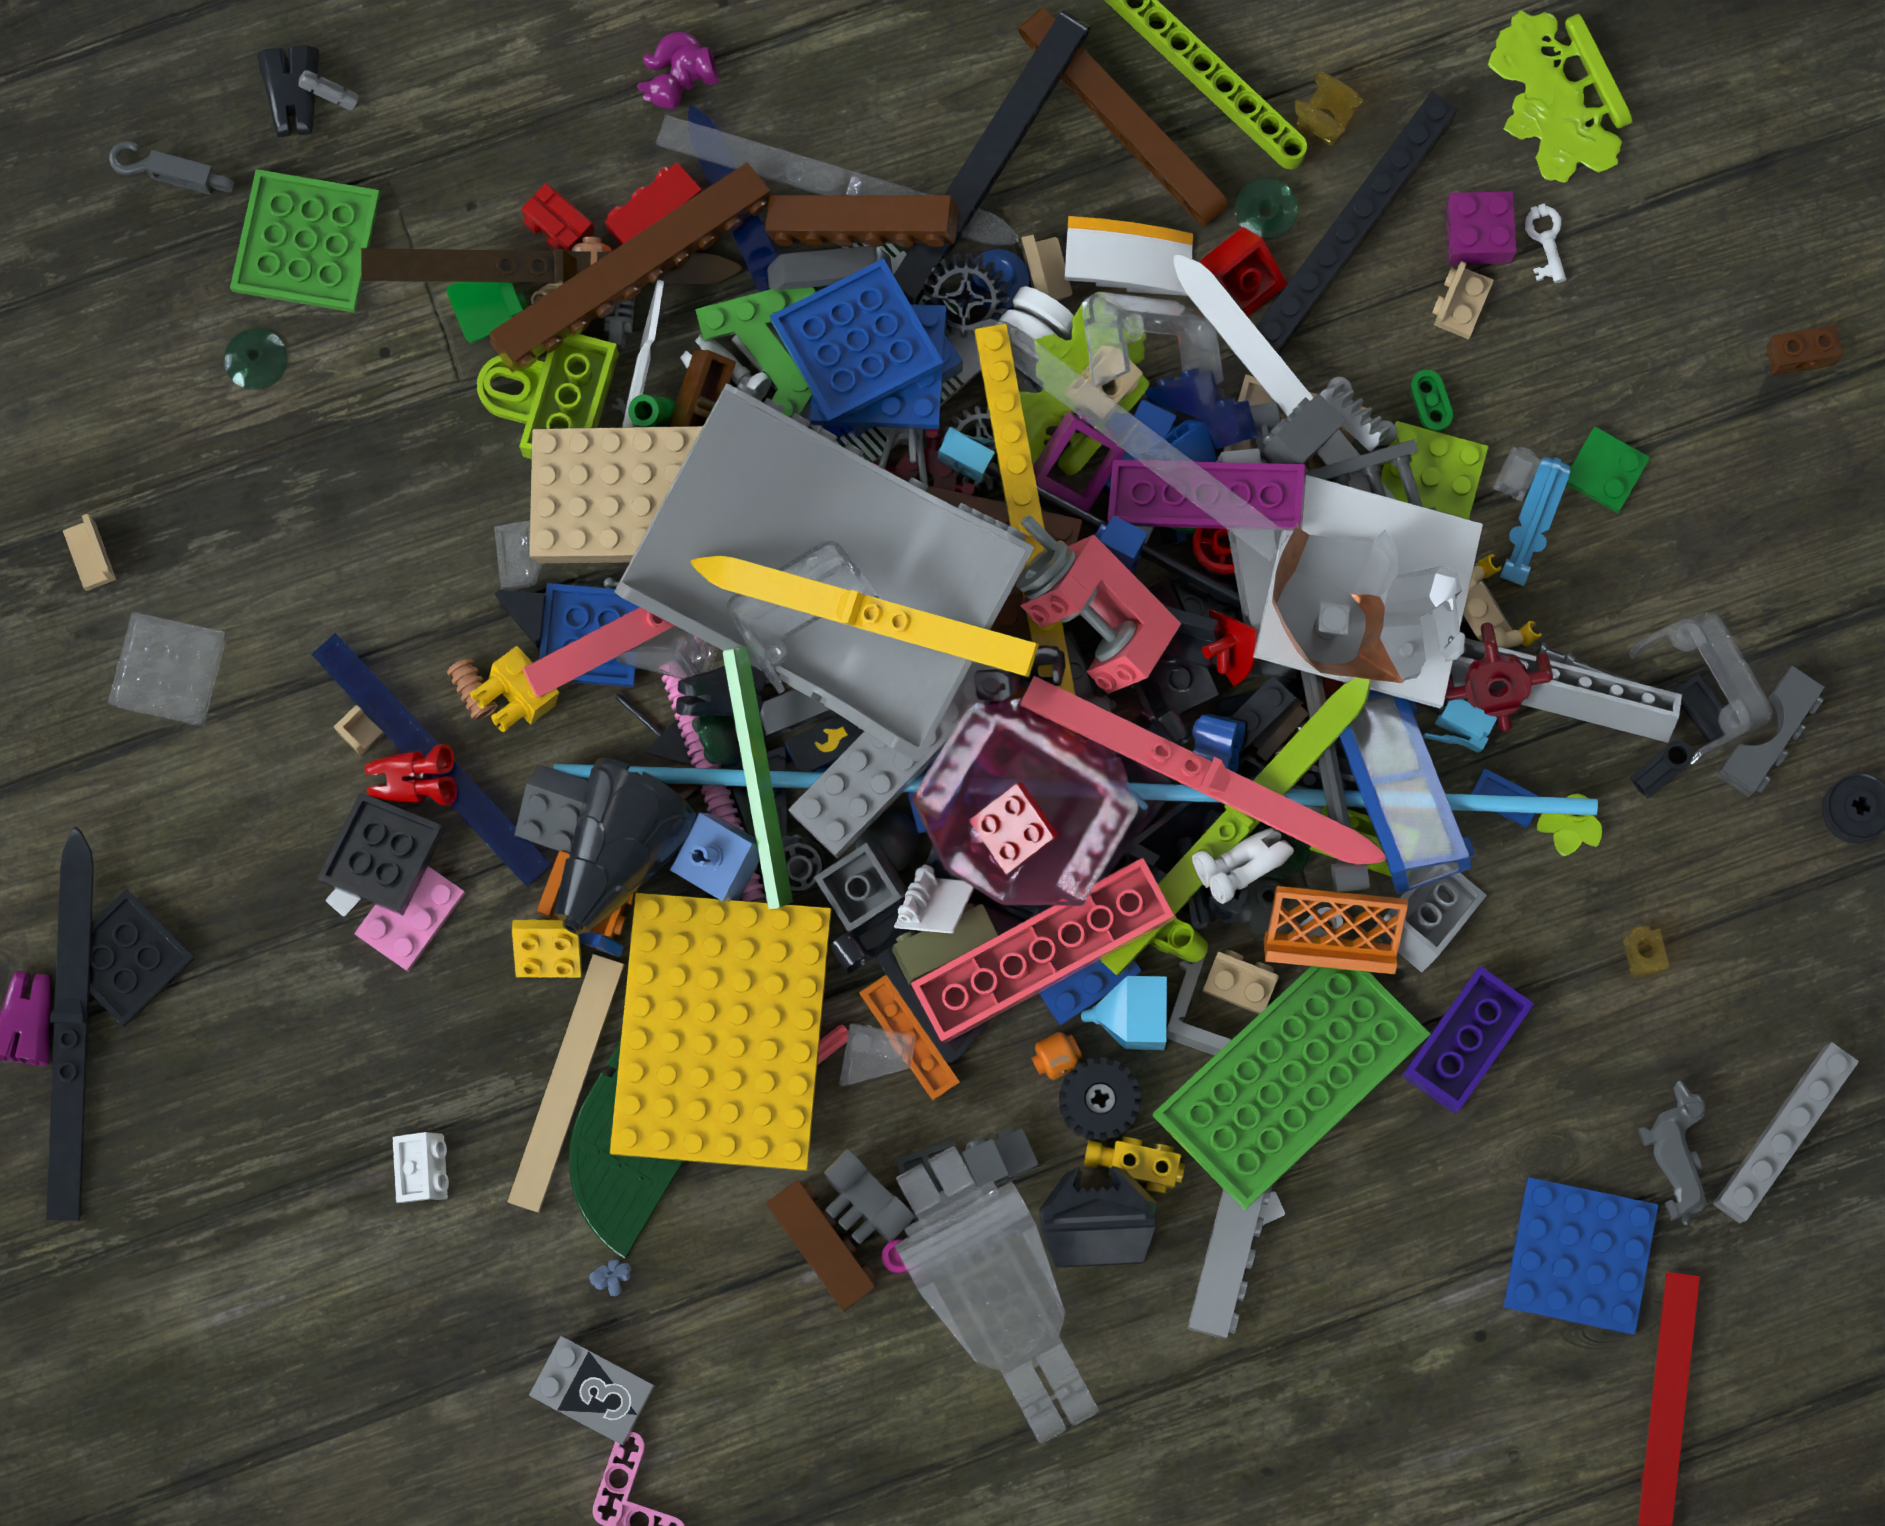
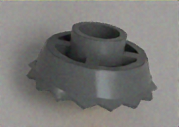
M797 833L793 836L784 835L782 843L792 896L807 894L811 889L818 886L814 877L823 872L827 867L824 860L825 852L820 849L819 843L812 841L809 836L802 837Z

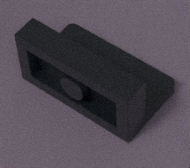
M1164 606L1181 625L1162 656L1209 668L1214 656L1209 659L1205 658L1202 648L1223 638L1218 620Z

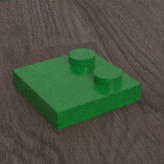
M1594 426L1570 468L1566 485L1618 514L1650 457Z

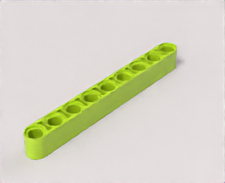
M1104 0L1280 166L1292 170L1302 165L1307 150L1305 138L1158 0H1137L1142 3V6L1139 8H1131L1127 4L1131 0ZM1160 21L1165 27L1154 29L1150 26V23ZM1175 42H1183L1184 44H1186L1187 48L1184 50H1176L1175 48H1173L1172 44ZM1202 62L1207 64L1209 69L1207 71H1199L1194 65ZM1225 83L1228 84L1232 88V90L1229 92H1221L1220 90H1218L1216 86ZM1247 104L1252 106L1255 111L1244 113L1239 107ZM1270 125L1277 132L1269 135L1264 133L1261 128ZM1292 146L1297 148L1300 153L1291 156L1284 149Z

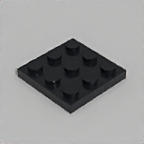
M359 793L317 879L323 884L403 916L446 828L441 824Z
M126 889L92 922L89 992L123 1027H126L196 958Z

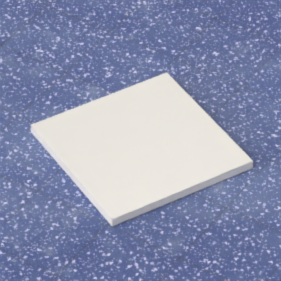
M1306 475L1303 531L1309 535L1374 542L1385 529L1394 541L1398 551V575L1439 566L1457 573L1462 590L1456 598L1460 628L1483 524ZM1282 530L1253 657L1348 683L1355 678L1322 674L1300 656L1287 636L1272 604L1276 569L1281 554L1293 532ZM1427 613L1419 617L1426 662L1421 668L1420 675L1417 679L1405 680L1403 683L1372 680L1370 689L1441 708L1444 703L1453 660L1446 662L1441 654L1434 616Z

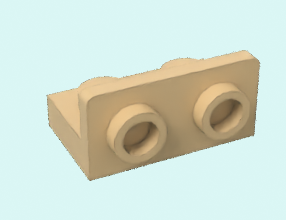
M1461 261L1457 270L1454 268L1450 269L1444 283L1445 286L1449 287L1446 297L1439 295L1432 313L1438 315L1434 323L1435 326L1469 339L1494 280L1466 269L1467 263Z
M1225 950V953L1218 952L1202 992L1260 1014L1268 1005L1279 975L1273 973L1274 968L1267 964L1256 962L1254 966L1244 962V957L1230 950Z

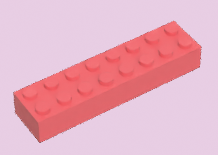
M1141 858L912 982L911 985L941 1042L947 1043L1177 918L1144 858Z

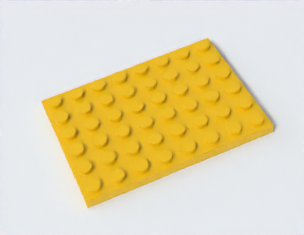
M636 893L610 1146L611 1155L808 1171L831 908L785 905L781 908L769 909L768 903L733 900L723 902L719 899Z

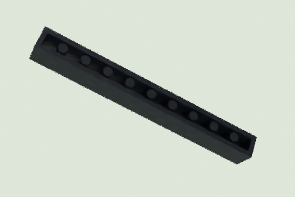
M1431 91L1256 326L1278 355L1281 354L1454 121L1457 108L1433 91Z

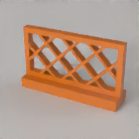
M1277 886L1268 931L1265 932L1264 937L1265 961L1395 974L1397 952L1408 901L1402 898ZM1282 898L1297 899L1300 905L1288 912L1281 905ZM1320 902H1329L1333 908L1320 915L1313 906ZM1353 905L1363 906L1366 911L1352 918L1346 909ZM1386 908L1398 909L1397 915L1387 921L1378 913ZM1307 910L1314 919L1301 926L1294 918ZM1340 914L1347 922L1333 929L1327 921ZM1373 917L1379 926L1366 933L1359 924ZM1287 922L1295 929L1292 933L1276 932L1278 927ZM1319 925L1328 933L1323 937L1310 936L1308 934L1309 931ZM1352 928L1360 935L1355 940L1341 938L1342 934ZM1385 931L1392 938L1391 943H1381L1373 940Z

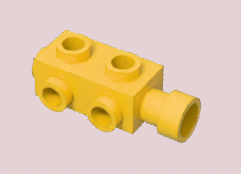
M1123 1137L1122 1142L1116 1141L1114 1148L1104 1147L1101 1142L1089 1140L1084 1159V1166L1097 1168L1099 1165L1108 1167L1109 1170L1112 1166L1124 1169L1136 1181L1147 1183V1190L1159 1193H1166V1188L1173 1189L1175 1182L1181 1183L1185 1164L1180 1163L1181 1154L1174 1153V1147L1162 1144H1155L1154 1149L1141 1146V1140ZM1130 1154L1134 1156L1135 1164L1133 1166L1124 1164L1123 1158L1125 1155ZM1159 1161L1165 1162L1168 1166L1167 1172L1159 1173L1156 1170V1163Z

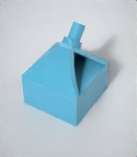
M1127 976L1092 1009H1084L1081 1012V1018L1084 1022L1101 1024L1125 1050H1164L1166 1045L1167 977Z

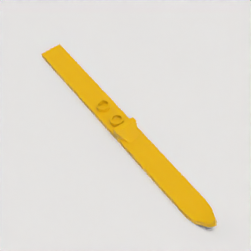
M711 556L696 558L690 561L695 570L704 578L724 590L1029 677L1039 647L1037 643L733 557Z

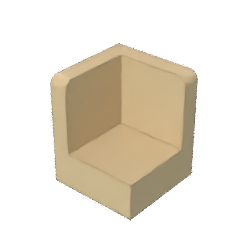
M358 705L354 706L334 726L338 734L360 756L365 754L384 735L383 731L365 715Z

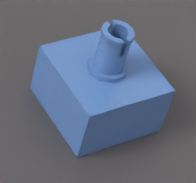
M699 813L671 871L723 902H730V900L739 901L760 861L756 838L716 814Z

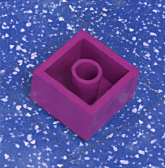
M1513 191L1449 193L1445 204L1448 265H1459L1461 261L1467 263L1466 265L1511 264L1516 253Z

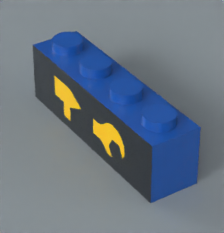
M838 714L784 742L798 772L824 773L858 739L864 730Z

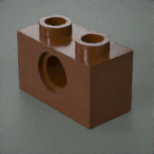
M1836 325L1773 335L1766 346L1773 376L1835 366L1842 356Z

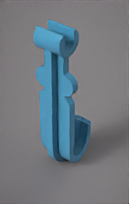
M1544 456L1541 460L1518 518L1522 526L1514 527L1509 533L1510 541L1515 544L1510 559H1506L1500 578L1524 586L1531 569L1528 565L1533 552L1542 551L1546 547V538L1541 533L1550 528L1570 474V465L1562 463L1561 459L1556 457L1552 459Z

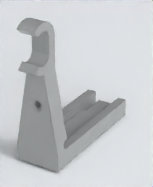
M1205 956L1193 964L1187 963L1184 960L1178 966L1186 973L1166 1028V1039L1216 1055L1231 1039L1183 1023Z

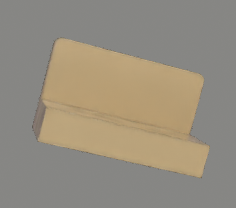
M1034 235L1022 237L1021 250L1029 272L1031 288L1045 293L1056 301L1071 298L1072 289L1070 282L1065 281V263L1058 238L1054 237L1035 242Z
M85 514L82 516L84 523L65 529L63 533L83 588L88 591L115 581L116 577L97 525L89 514Z

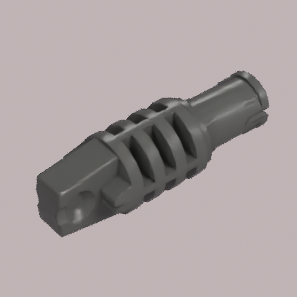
M635 297L629 301L623 299L614 305L615 308L610 314L605 316L604 331L609 333V342L615 343L618 350H625L627 333H632Z

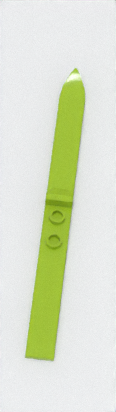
M1355 678L1338 689L1253 782L1285 796L1359 716L1367 703L1372 680ZM1228 805L1224 806L1226 811L1158 884L1174 914L1203 885L1194 868L1192 856L1199 851H1205L1214 860H1217L1220 855L1229 852L1238 843L1243 841L1261 821ZM1164 926L1100 961L1116 976H1119Z

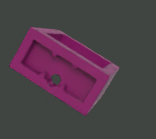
M1067 411L1033 465L1036 485L1088 512L1112 474L1113 460H1121L1127 448L1120 441L1122 436L1112 429L1106 427L1102 431L1093 426L1096 421L1088 415L1079 411L1076 416ZM1076 429L1110 448L1083 493L1049 474V471Z

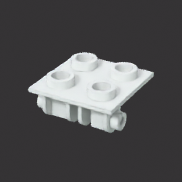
M923 865L922 868L916 870L915 883H911L908 887L905 901L898 909L899 916L894 927L954 933L976 882L935 878L932 867Z

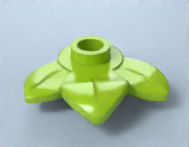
M1572 794V795H1569V796L1566 797V798H1587V797L1584 796V795H1581V794ZM1542 813L1537 823L1538 831L1554 833L1555 848L1563 857L1575 852L1582 842L1597 847L1602 837L1601 823L1593 815L1575 816L1573 814Z

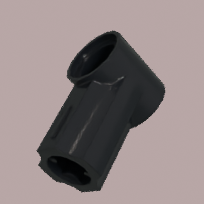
M1680 740L1670 742L1661 752L1630 777L1634 786L1642 795L1649 799L1676 775L1686 769L1693 757L1691 747L1686 742ZM1671 750L1680 751L1684 756V763L1673 764L1668 758V752Z

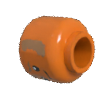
M1056 1032L1038 1041L1035 1044L1036 1055L1031 1057L1039 1075L1046 1073L1051 1080H1057L1067 1075L1068 1072L1075 1071L1074 1066L1079 1063L1078 1060L1082 1058V1055L1072 1035L1066 1036L1063 1032Z

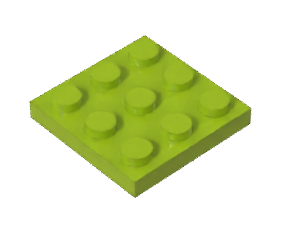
M1396 421L1397 438L1390 443L1389 447L1415 439L1418 452L1411 456L1412 462H1410V466L1423 507L1427 509L1436 507L1438 512L1469 520L1488 446ZM1392 462L1384 464L1380 477L1381 481L1396 500L1408 503L1398 468L1394 467Z

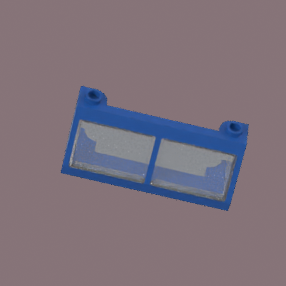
M1372 690L1369 691L1367 703L1359 716L1338 737V740L1347 758L1381 849L1386 855L1385 862L1393 876L1391 879L1398 895L1471 869L1470 857L1474 856L1475 853L1469 837L1462 838L1413 715L1418 713L1415 701Z

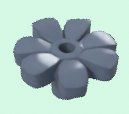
M618 1259L610 1260L608 1267L601 1265L595 1272L589 1275V1279L596 1289L602 1290L608 1287L610 1295L617 1296L622 1293L620 1282L627 1281L631 1277V1267L627 1263L620 1264Z

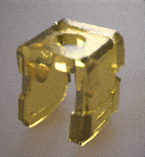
M1317 72L1314 78L1315 82L1318 83V89L1309 103L1299 100L1295 102L1296 114L1299 116L1295 125L1309 130L1332 147L1340 134L1346 130L1344 128L1354 115L1356 107L1362 104L1363 99H1361L1356 91L1324 72ZM1321 110H1331L1335 116V119Z

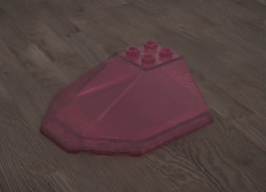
M1023 698L1002 700L999 704L984 705L983 702L971 704L911 798L945 870L1001 905L1083 906L1138 811L1135 797L1131 798L1126 784L1128 778L1121 758L1116 757L1114 750L1021 706L1020 703ZM1023 782L1059 836L1012 873L1005 874L969 820L1016 783Z

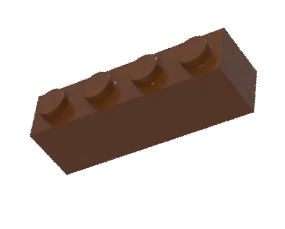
M797 1179L767 1201L766 1205L842 1311L845 1312L876 1289L872 1282L877 1278L866 1263L860 1266L853 1255L857 1250L847 1236L840 1239L833 1228L838 1225L834 1218L826 1210L821 1213L814 1203L819 1198L808 1183L802 1186Z

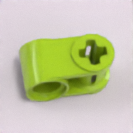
M1178 919L1166 924L1149 943V945L1157 950L1170 953L1192 963L1203 959L1208 951L1207 940L1191 925Z

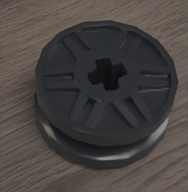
M1854 773L1844 776L1829 788L1822 801V816L1830 832L1846 843L1856 844L1871 841L1885 831V783L1871 774ZM1857 802L1860 803V808L1865 810L1860 815L1856 814L1857 809L1852 807Z

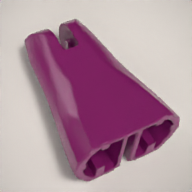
M15 970L0 1012V1061L48 1066L51 975L37 973L33 980L31 996L27 998L30 981L29 972Z

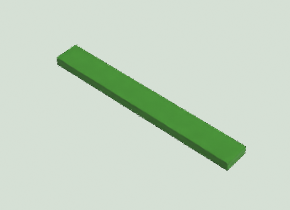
M741 646L723 651V658L769 909H775L792 903L793 899L748 647Z

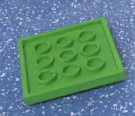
M256 169L230 285L231 291L356 313L362 285L361 248L370 247L381 195L380 191Z

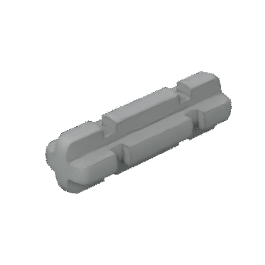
M305 70L300 76L298 84L300 88L309 92L312 89L314 90L313 94L334 104L340 102L339 105L347 110H352L358 102L357 93L349 89L344 91L343 86L324 77L318 79V75L309 70Z

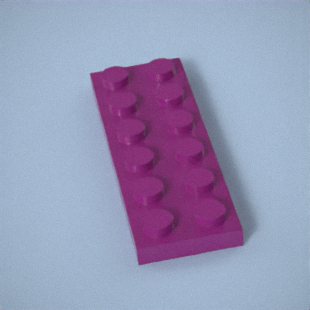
M1113 460L1108 523L1114 515L1133 526L1293 531L1298 522L1299 527L1302 529L1307 468L1305 464Z

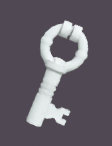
M1545 203L1539 205V207H1531V211L1526 217L1525 231H1527L1532 239L1543 244L1548 260V265L1544 268L1538 267L1533 269L1535 274L1539 273L1538 276H1535L1536 280L1540 281L1545 276L1553 277L1554 283H1560L1566 280L1555 243L1556 235L1561 228V216H1559V213L1554 208L1546 206ZM1549 214L1554 223L1553 228L1541 234L1537 233L1534 230L1533 220L1540 218V215L1544 217Z

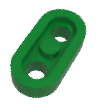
M1432 370L1419 371L1411 381L1410 392L1420 422L1425 429L1439 433L1443 432L1450 426L1453 419V411L1443 381ZM1423 384L1429 385L1431 392L1424 393L1420 386ZM1434 413L1439 414L1441 421H1432L1430 415Z

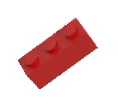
M675 163L672 167L666 166L661 169L655 176V181L647 187L641 186L632 194L631 200L623 207L621 205L615 207L607 215V220L605 221L607 232L620 246L702 192V189L678 163Z

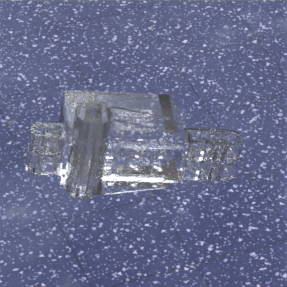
M952 1146L928 1159V1163L943 1191L938 1193L922 1163L895 1177L918 1221L904 1228L906 1239L895 1244L894 1247L918 1292L971 1356L975 1365L1002 1374L1031 1430L1041 1445L1067 1430L1052 1401L1058 1400L1073 1427L1099 1413V1409L1059 1337L1066 1313L1037 1226L1021 1195L1012 1181L997 1188L992 1180L977 1188L955 1146ZM1038 1366L1054 1393L1050 1397L1035 1371V1368Z

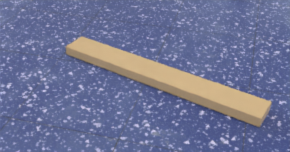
M594 954L591 958L508 1199L510 1204L537 1213L541 1211L625 966L622 963Z

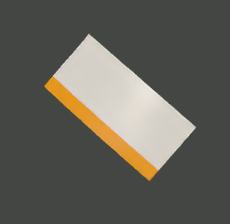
M1068 216L1065 281L1096 282V286L1127 288V292L1188 296L1179 282L1174 266V256L1183 255L1192 259L1193 233L1134 222Z

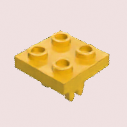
M513 920L512 938L516 977L581 978L580 936L566 930L562 925V920Z

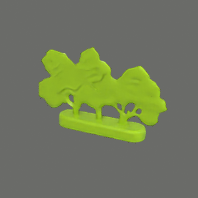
M1520 10L1518 14L1512 16L1511 26L1500 31L1499 37L1496 40V48L1492 51L1488 63L1489 68L1502 78L1517 80L1525 83L1526 86L1525 93L1515 97L1512 106L1514 114L1507 119L1503 130L1521 140L1532 137L1541 139L1539 152L1535 158L1541 175L1550 181L1568 182L1570 176L1576 171L1578 162L1583 163L1598 173L1618 165L1616 156L1620 152L1622 140L1617 135L1602 128L1600 125L1602 116L1608 113L1615 127L1619 129L1631 124L1632 118L1580 14H1576L1565 21L1567 33L1572 41L1570 46H1565L1554 39L1555 33L1558 30L1557 20L1554 15L1543 12L1539 15L1531 16ZM1549 36L1552 41L1545 42L1542 38ZM1555 47V53L1561 51V54L1553 57L1547 56L1541 52V48ZM1578 55L1588 76L1577 82H1572L1566 78L1563 66L1566 58ZM1561 59L1560 65L1554 67V61ZM1593 83L1603 106L1600 108H1586L1583 93L1585 86ZM1593 118L1594 124L1591 127H1586L1585 122Z
M1086 300L1081 304L1072 318L1071 340L1065 341L1056 334L1035 339L1036 354L1040 357L1036 364V376L1044 383V386L1040 393L1019 392L1033 465L1045 448L1044 441L1051 438L1050 435L1046 434V429L1050 426H1058L1067 411L1073 413L1078 408L1065 392L1104 346L1118 347L1134 364H1138L1144 359L1145 347L1143 341L1146 339V334L1132 321L1112 327L1110 325L1111 314L1106 302ZM1141 375L1137 380L1136 388L1130 394L1123 396L1116 404L1118 408L1115 413L1109 418L1103 419V421L1095 420L1096 422L1093 426L1102 431L1106 427L1114 430L1145 393L1149 386V381ZM1105 378L1102 384L1109 386V380ZM1074 431L1069 439L1071 444L1059 458L1058 466L1068 476H1072L1081 470L1102 445L1083 432L1078 434Z

